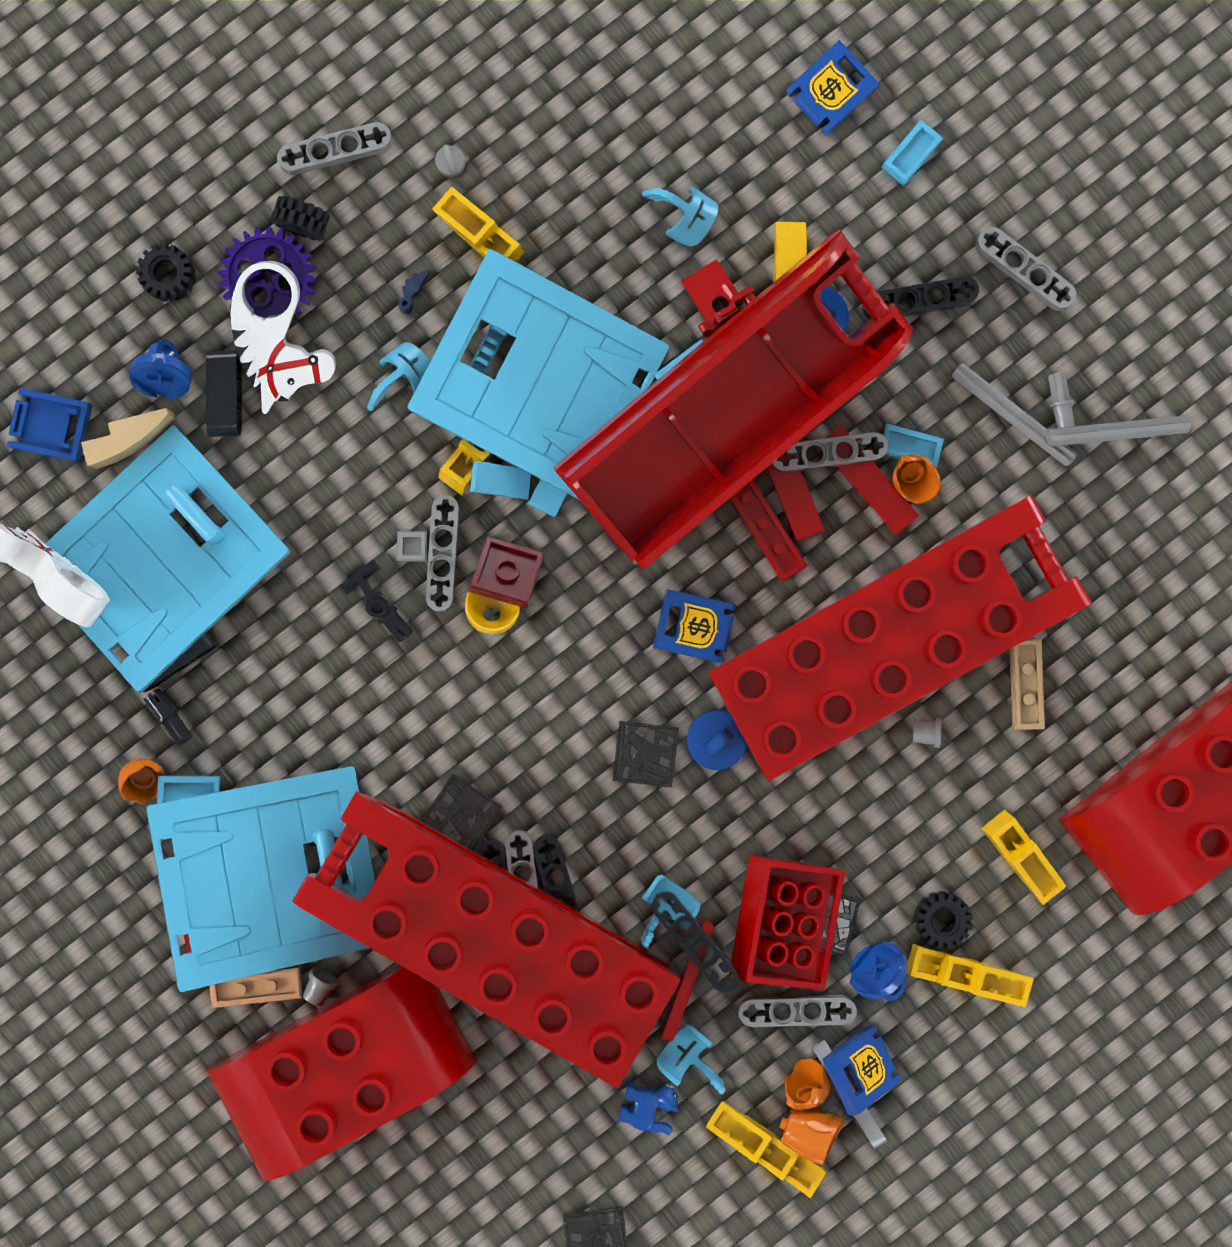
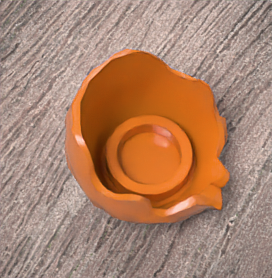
M909 454L899 459L893 471L892 480L901 496L915 504L928 502L937 496L941 489L940 475L935 465L928 458L922 455Z
M143 758L133 759L131 762L126 763L118 775V787L121 797L126 801H134L141 805L146 804L150 799L156 798L158 776L164 775L162 767L150 759Z
M811 1058L799 1060L795 1064L793 1073L784 1078L786 1104L792 1109L804 1111L822 1105L828 1098L831 1089L830 1081L824 1067L817 1060Z

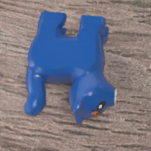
M629 1080L625 1099L635 1103L630 1108L622 1104L618 1120L629 1123L638 1130L655 1133L662 1132L666 1135H671L673 1128L668 1123L656 1122L655 1113L657 1107L664 1111L677 1112L679 1110L677 1107L678 1095L674 1091V1086L665 1084L663 1087L655 1090L650 1087L637 1086L634 1081Z

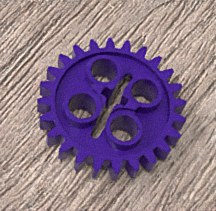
M270 226L267 227L265 235L262 234L258 227H255V236L251 237L244 231L245 241L241 242L234 238L235 250L226 247L225 250L230 257L229 259H220V262L227 266L226 270H220L217 273L226 278L225 281L218 284L219 287L229 290L223 295V298L225 300H232L237 281L241 276V268L245 263L255 264L260 261H268L269 252L277 249L281 251V259L278 262L285 266L291 263L292 267L290 270L298 280L300 298L295 312L301 315L302 311L299 305L301 303L310 305V302L305 298L306 294L315 295L316 293L309 287V284L318 282L315 277L309 275V273L317 270L315 265L307 264L313 258L310 253L301 254L306 246L303 243L294 246L296 237L292 234L285 239V231L283 229H280L275 236ZM256 270L246 281V284L257 282L248 290H245V296L249 305L254 309V313L264 318L283 313L289 307L292 298L291 290L284 291L281 288V282L285 277L275 270ZM267 270L272 273V281L270 283L262 280L265 278L264 272ZM259 290H267L268 299L263 304H256L254 300L255 294Z

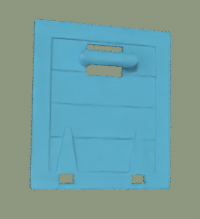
M489 249L414 392L407 409L577 498L553 467L650 387L655 377L654 374L658 371L669 349V345L504 255ZM480 320L489 323L490 327L470 366L460 362V359ZM506 333L516 339L494 380L485 374ZM638 369L648 373L640 389L632 384Z
M175 425L170 426L45 543L91 577L107 593L110 602L92 627L79 626L138 692H143L290 554V549ZM200 489L227 518L228 522L223 527L217 526L190 497L195 491ZM176 509L206 541L201 547L171 516ZM119 644L129 654L123 662L112 651Z
M349 766L147 806L146 811L176 982L180 992L369 948L304 911L292 902L308 874L303 844L314 842L317 845L321 867L335 844L334 837H339L346 825L340 818L355 792H359L354 767ZM364 834L346 862L349 884H342L341 873L334 883L356 897L366 896L375 882L368 839ZM171 838L174 856L163 859L160 839ZM188 934L191 952L180 955L177 936Z

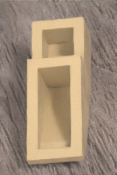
M163 408L108 423L111 435L81 442L87 466L99 469L133 455L151 443L175 419L174 412L168 408Z

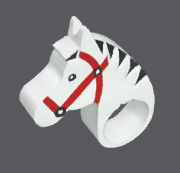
M269 260L257 262L241 274L237 281L231 304V327L235 347L247 377L261 394L262 412L264 414L269 411L274 401H289L290 396L299 387L325 382L331 378L336 369L335 357L331 352L320 349L308 353L303 347L286 341V334L299 302L300 287L296 276L288 267L279 262ZM272 269L287 279L292 292L291 302L287 310L267 318L254 313V309L249 305L245 296L246 281L254 271Z
M0 523V562L7 563L33 580L39 597L58 614L78 625L92 627L110 602L104 589L76 565L43 543L31 530L27 529V531H24L19 527L12 529Z

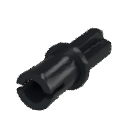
M160 688L154 690L153 695L149 693L143 700L159 719L158 725L164 726L178 746L188 742L192 738V734L178 716V709H173Z

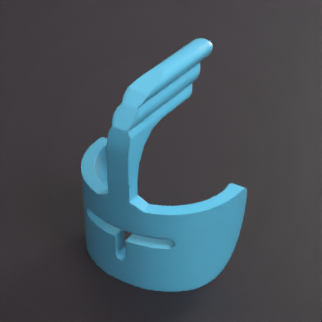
M690 186L688 192L692 194L690 203L661 188L644 190L642 197H648L655 202L666 201L683 210L682 218L674 227L668 229L665 234L686 246L698 245L710 230L717 216L718 204L693 186ZM702 201V205L698 214L702 216L704 220L700 219L699 217H696L692 225L689 228H687L692 219L694 218Z
M409 342L402 343L379 361L382 366H385L387 362L392 363L397 367V370L386 377L374 389L367 405L369 411H373L374 407L379 404V401L383 400L388 388L402 376L409 380L414 394L431 362L417 346ZM417 360V362H415L412 367L416 370L419 377L406 361L411 363L412 361Z
M658 875L641 898L643 901L652 904L656 893L670 891L681 900L694 918L700 910V903L694 896L664 875ZM659 899L661 905L658 909L660 912L668 911L673 920L684 915L683 911L678 912L676 915L671 905ZM655 915L640 937L642 946L646 949L649 948V944L654 938V930L660 922ZM682 921L679 923V925L685 930H687L692 924L689 921Z
M685 1024L676 1033L674 1041H669L658 1056L657 1067L671 1082L678 1086L687 1068L694 1064L709 1078L710 1084L719 1091V1094L722 1095L725 1092L723 1080L719 1078V1075L698 1058L699 1054L713 1043L692 1025ZM693 1041H697L676 1066L675 1063L683 1054L677 1046L680 1045L686 1050Z

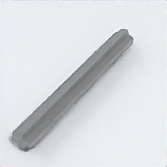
M960 364L956 368L952 377L1064 466H1068L1074 461L1077 453L1068 445L1048 446L1046 440L1047 429L965 364Z
M1185 415L1054 428L1047 430L1046 440L1048 446L1055 447L1184 434L1190 431L1192 422H1190V417Z

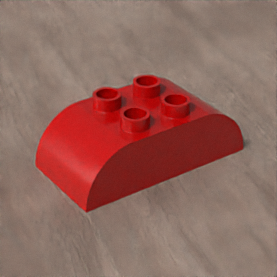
M1232 681L1058 819L1132 914L1145 915L1171 906L1203 887L1232 864Z
M399 965L213 1064L206 1069V1072L262 1180L270 1181L293 1173L423 1104L464 1076L476 1064L477 1059L439 987Z

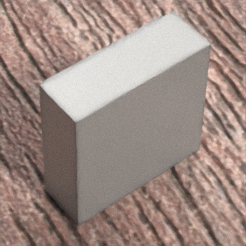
M397 531V562H428V532Z

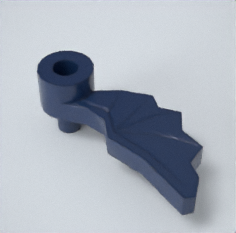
M428 270L422 271L420 274L414 273L410 279L405 280L406 285L402 287L404 297L398 302L402 313L410 314L413 310V298L420 293L423 283L430 275Z

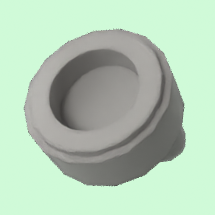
M446 144L437 152L435 157L436 167L439 173L445 177H457L465 169V157L458 147Z

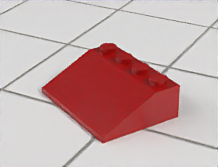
M749 855L731 963L738 971L740 980L748 983L825 990L845 870L776 857ZM833 894L832 906L829 907V896Z

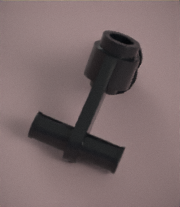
M372 559L361 569L356 568L352 571L353 575L340 584V587L348 595L360 585L366 596L365 608L367 613L373 617H378L377 622L379 624L383 623L396 638L397 642H401L404 640L403 636L408 637L413 632V629L396 612L398 608L395 605L388 608L386 595L378 591L373 592L367 579L381 568Z

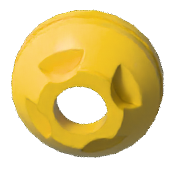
M471 592L468 593L465 601V613L469 623L478 631L486 634H500L507 631L515 624L520 612L519 606ZM487 608H495L500 612V618L496 621H488L483 617L482 613Z

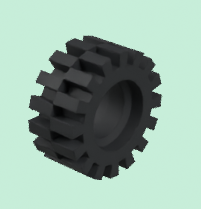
M278 196L270 221L286 232L290 231L292 232L291 234L296 236L300 235L303 238L308 237L311 240L316 239L320 241L324 238L330 215L327 211H323L320 207H315L312 203H305L304 200Z
M161 243V247H158L156 244L150 246L152 251L148 252L145 250L143 252L145 255L144 259L139 258L137 262L140 264V268H136V273L140 276L137 279L143 286L142 288L154 298H159L164 302H167V299L171 302L177 301L176 297L178 296L183 299L186 297L184 292L186 290L191 292L193 289L190 286L191 282L195 283L196 277L193 276V273H196L195 267L192 265L193 262L181 249L172 244L168 246L166 243ZM164 262H171L177 268L176 278L167 284L158 282L156 279L157 267Z
M939 891V893L932 892L928 898H922V904L920 906L917 905L915 909L917 915H914V920L917 923L915 925L922 938L929 944L941 949L943 947L951 949L955 944L957 946L961 945V940L969 937L967 932L969 929L972 930L973 927L970 923L973 917L969 912L970 908L956 895L950 892L946 893L945 891ZM942 908L951 910L955 918L953 926L947 931L936 930L932 923L934 913Z

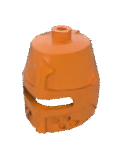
M819 1107L804 1111L793 1109L789 1118L783 1116L779 1126L780 1129L784 1130L781 1139L782 1144L802 1158L823 1166L846 1118L832 1112L824 1114L822 1113L823 1109Z

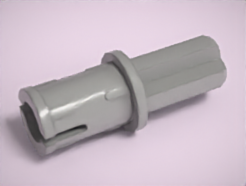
M1065 372L1051 374L1048 376L1052 404L1049 405L1053 407L1057 428L1074 427L1075 422L1071 403H1074V400L1070 399Z

